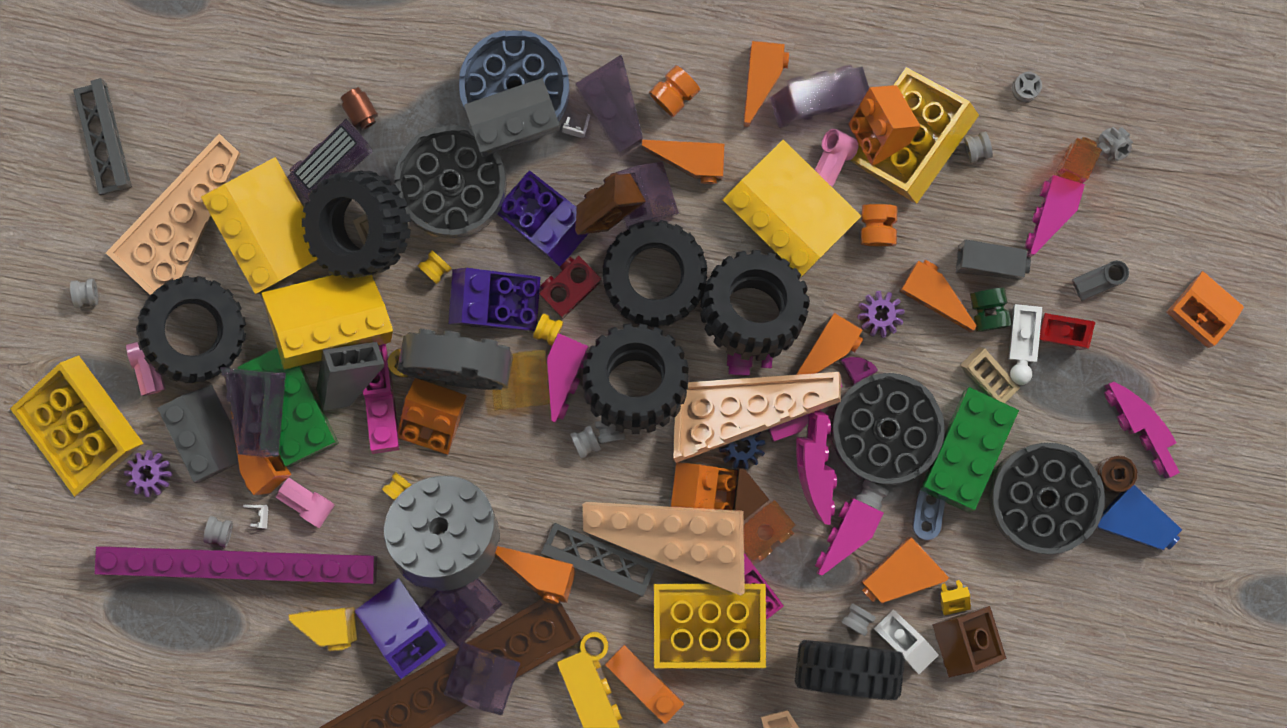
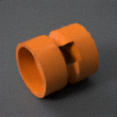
M675 65L665 75V82L659 81L649 91L654 101L672 117H675L684 107V100L690 101L701 90L698 84L678 65Z
M867 204L862 206L861 221L865 223V227L861 229V245L877 247L897 245V230L893 227V224L897 222V206L888 204Z

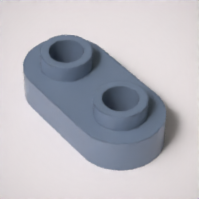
M920 491L917 496L913 532L919 539L931 540L938 536L941 531L945 501L936 498V502L930 505L926 502L928 494L924 491ZM923 522L931 524L929 532L922 530L921 525Z

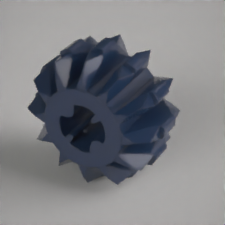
M761 432L739 439L741 442L748 441L750 445L746 447L749 449L746 454L743 451L738 453L735 450V447L738 446L735 444L736 441L728 443V447L719 448L720 453L727 451L730 453L723 461L727 463L733 457L735 460L732 468L734 469L738 467L739 460L742 461L743 469L745 470L749 466L747 459H750L752 464L757 465L759 462L753 455L764 456L765 454L764 451L756 449V446L766 444L765 440L755 441V438Z

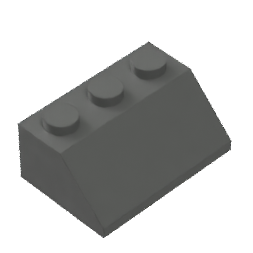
M543 78L464 105L482 157L561 131Z
M213 385L182 395L157 408L193 482L200 483L238 464L234 429Z

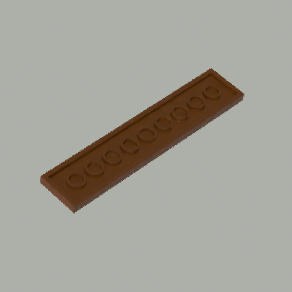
M541 599L319 728H431L581 641L582 638L560 601L558 604H551Z

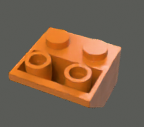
M897 85L870 87L848 124L871 165L880 163L908 146L920 128L919 122Z
M1201 271L1166 313L1205 347L1210 348L1215 346L1233 326L1244 306L1205 272Z
M415 378L405 398L398 427V438L448 455L462 417L467 395Z
M677 462L671 507L733 510L738 471Z

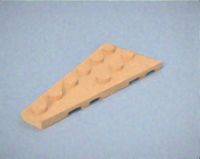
M220 134L213 139L106 252L114 262L150 295L166 282L183 277L211 218L201 196L228 182L241 154Z
M830 372L688 382L685 402L681 405L680 412L675 417L674 461L676 463L841 402L840 373Z
M585 502L582 504L584 532L740 596L745 593L743 511Z

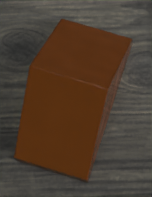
M738 469L734 510L743 511L744 521L770 499L745 469Z

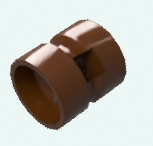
M1125 456L1103 459L1096 468V472L1102 480L1104 490L1107 492L1129 490L1137 480L1138 471L1136 465Z

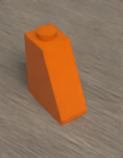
M908 537L861 581L865 586L862 592L872 602L877 599L880 603H884L946 582L949 577L912 537Z

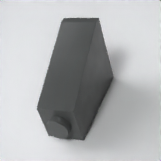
M964 240L958 245L955 273L1021 280L1025 277V273L1029 274L1031 257H1027V250Z
M377 342L323 350L316 387L323 411L350 407L382 370L384 362Z

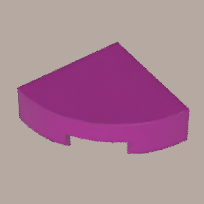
M847 357L841 360L853 384L878 371L872 362L860 357Z

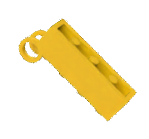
M590 632L583 637L580 644V652L558 660L557 664L583 728H621L618 723L622 719L617 704L611 705L607 696L612 693L606 678L601 679L597 669L601 668L599 660L608 651V641L603 634ZM591 637L601 639L604 644L603 651L598 655H591L585 649V643Z

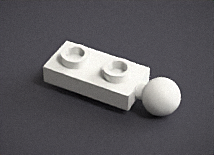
M1013 305L1008 360H1017V364L1011 369L1010 377L1018 385H1025L1030 382L1032 370L1028 366V362H1037L1042 307Z

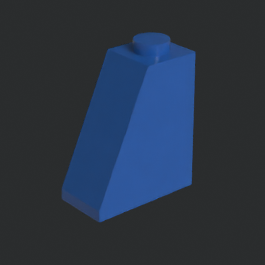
M1135 485L1129 490L1121 492L1103 511L1097 526L1099 530L1157 550L1171 549L1179 541L1180 537L1178 534L1182 531L1171 518Z

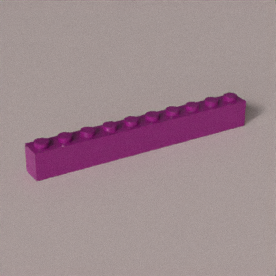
M96 546L95 574L375 584L377 580V556Z

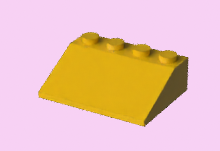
M906 67L894 85L898 86L919 122V130L908 146L876 165L870 164L859 143L857 153L850 161L898 194L917 204L976 121L979 114L970 101Z
M784 139L723 199L782 259L784 258L790 262L789 266L792 269L796 268L800 272L801 277L862 217Z
M276 157L201 196L202 201L255 294L318 260L317 257H312L308 250L310 245L308 242L305 243L303 237L306 234L305 227H302V218H305L306 215L303 212L304 206Z
M331 275L261 293L284 370L320 361L322 352L325 349L377 342L378 346L391 343L393 329L385 304L372 275L359 278H343L341 275Z
M79 355L60 362L10 408L74 497L127 459L144 444Z
M654 584V668H766V584H744L745 593L741 596L714 584Z

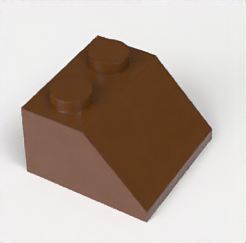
M613 173L603 180L604 184L601 187L594 188L584 195L585 199L577 205L575 231L578 235L607 232L646 202L631 174Z
M990 606L932 624L949 678L973 673L1007 659Z

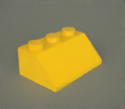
M354 607L299 612L288 615L291 623L319 646H327L328 651L351 647V642L357 640Z

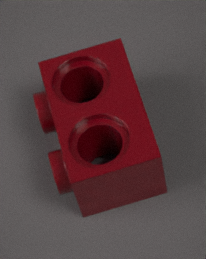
M579 255L575 259L572 257L568 258L560 266L562 272L556 278L550 276L540 286L542 291L539 295L562 319L602 282V279ZM582 269L586 272L587 277L582 283L572 281L571 274L574 270ZM556 288H563L567 292V296L564 301L555 302L551 298L552 291Z

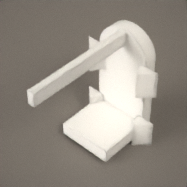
M588 114L583 131L581 127H569L570 117H567L562 132L580 138L585 137L590 115Z
M243 505L245 508H261V510H258L260 522L250 526L267 529L268 506Z

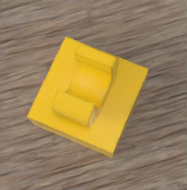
M960 580L956 581L955 590L949 591L946 584H942V592L940 594L943 615L971 609L968 587L963 588Z

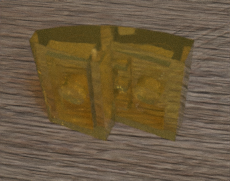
M545 350L513 353L508 388L492 390L494 411L550 405Z

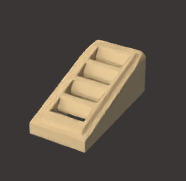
M978 347L960 364V367L988 396L1006 403L1020 389L985 348ZM983 359L984 362L980 364L976 369H974V367ZM990 366L992 370L982 378L980 375ZM998 374L1000 378L990 387L988 383ZM1006 382L1008 386L997 395L996 391Z

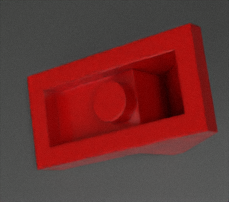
M1045 313L1039 340L1069 346L1075 350L1089 349L1096 322Z

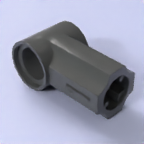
M1115 260L1073 278L1072 282L1077 295L1083 301L1123 284L1129 277V269L1124 262ZM1116 266L1121 270L1122 276L1119 281H1114L1109 277L1108 271L1110 267Z

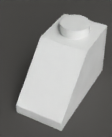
M894 609L874 628L895 651L903 653L905 662L918 674L939 656L931 645Z

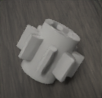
M1112 127L1103 131L1097 145L1101 150L1100 154L1108 161L1112 157L1116 161L1126 158L1131 152V144L1133 143L1129 138L1130 133L1123 127L1119 130Z

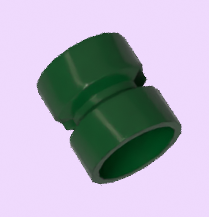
M994 288L970 293L972 309L977 311V314L974 316V322L977 325L976 332L1012 326L1009 310L1004 309V306L1008 303L1005 288ZM996 308L997 315L986 316L985 310Z

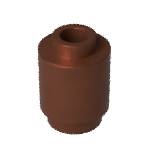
M359 87L341 96L343 102L341 106L354 128L360 127L362 130H365L376 123L375 118L378 116V113L367 94L362 92Z

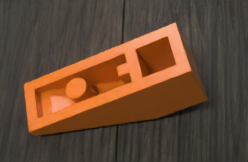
M752 41L743 127L750 126L779 80L782 69H788L789 52H784L785 44Z
M642 140V150L694 179H701L700 183L717 184V180L723 179L725 144Z
M924 260L923 263L918 261L899 292L968 332L974 331L977 325L943 274L937 272L939 267L927 260Z
M834 313L796 375L819 373L845 357L850 350L855 353L863 341V338L859 336L862 329Z
M251 407L243 408L250 446L239 445L234 417L231 411L239 470L245 480V485L253 495L270 494L292 474L285 467L277 449Z
M497 546L494 554L495 558L540 597H543L542 600L551 604H558L559 601L567 603L576 573L573 564Z
M625 645L605 664L664 724L684 705V701Z

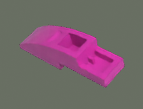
M386 344L378 346L384 367L363 391L372 454L400 450L391 370L388 367L389 357Z
M1116 382L1104 385L1107 390L1104 392L1107 402L1111 407L1115 406L1119 413L1117 420L1123 431L1127 430L1129 434L1141 432L1142 435L1139 436V439L1145 450L1151 451L1155 459L1152 461V464L1158 475L1163 474L1164 478H1171L1180 473L1167 449L1177 442L1157 413L1139 396Z
M817 410L809 413L807 437H796L797 468L802 490L810 509L819 521L825 525H830L831 516L835 513V503L832 500L833 489H836L837 486L835 470L825 465L829 457L826 440L827 435L831 431V422L827 414Z

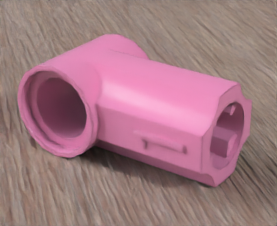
M831 129L825 133L822 139V149L824 152L815 168V171L832 187L845 161L851 160L858 150L857 140L837 129Z
M138 342L127 344L128 359L132 368L135 369L141 396L166 390L162 375L157 373L155 368L144 359L145 355L140 350Z
M289 477L276 495L277 499L299 512L302 518L318 528L322 526L335 506L325 497L316 492L312 493Z

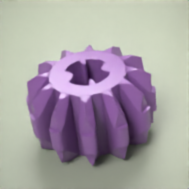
M876 291V301L872 296L867 295L865 299L869 305L859 304V308L866 311V313L857 315V319H867V322L861 328L865 330L872 326L870 336H875L877 329H880L881 338H885L887 334L886 328L892 334L897 332L892 323L896 325L903 324V320L895 317L896 315L904 314V309L895 310V306L901 301L896 299L893 303L889 302L892 297L890 292L882 299L881 291ZM879 307L880 311L884 308L887 311V314L884 316L886 321H882V318L879 320L875 318L877 314L876 308Z
M146 450L145 458L141 453L135 454L137 463L128 460L127 464L133 469L132 471H124V475L132 476L133 479L129 480L126 484L128 487L136 485L134 489L135 494L139 495L144 489V496L151 497L152 490L156 495L162 493L159 485L169 487L170 484L163 479L164 476L171 477L173 473L164 471L170 465V462L163 461L160 463L163 457L161 453H157L153 458L152 451ZM152 468L151 473L154 475L152 479L146 478V474L143 473L144 469Z

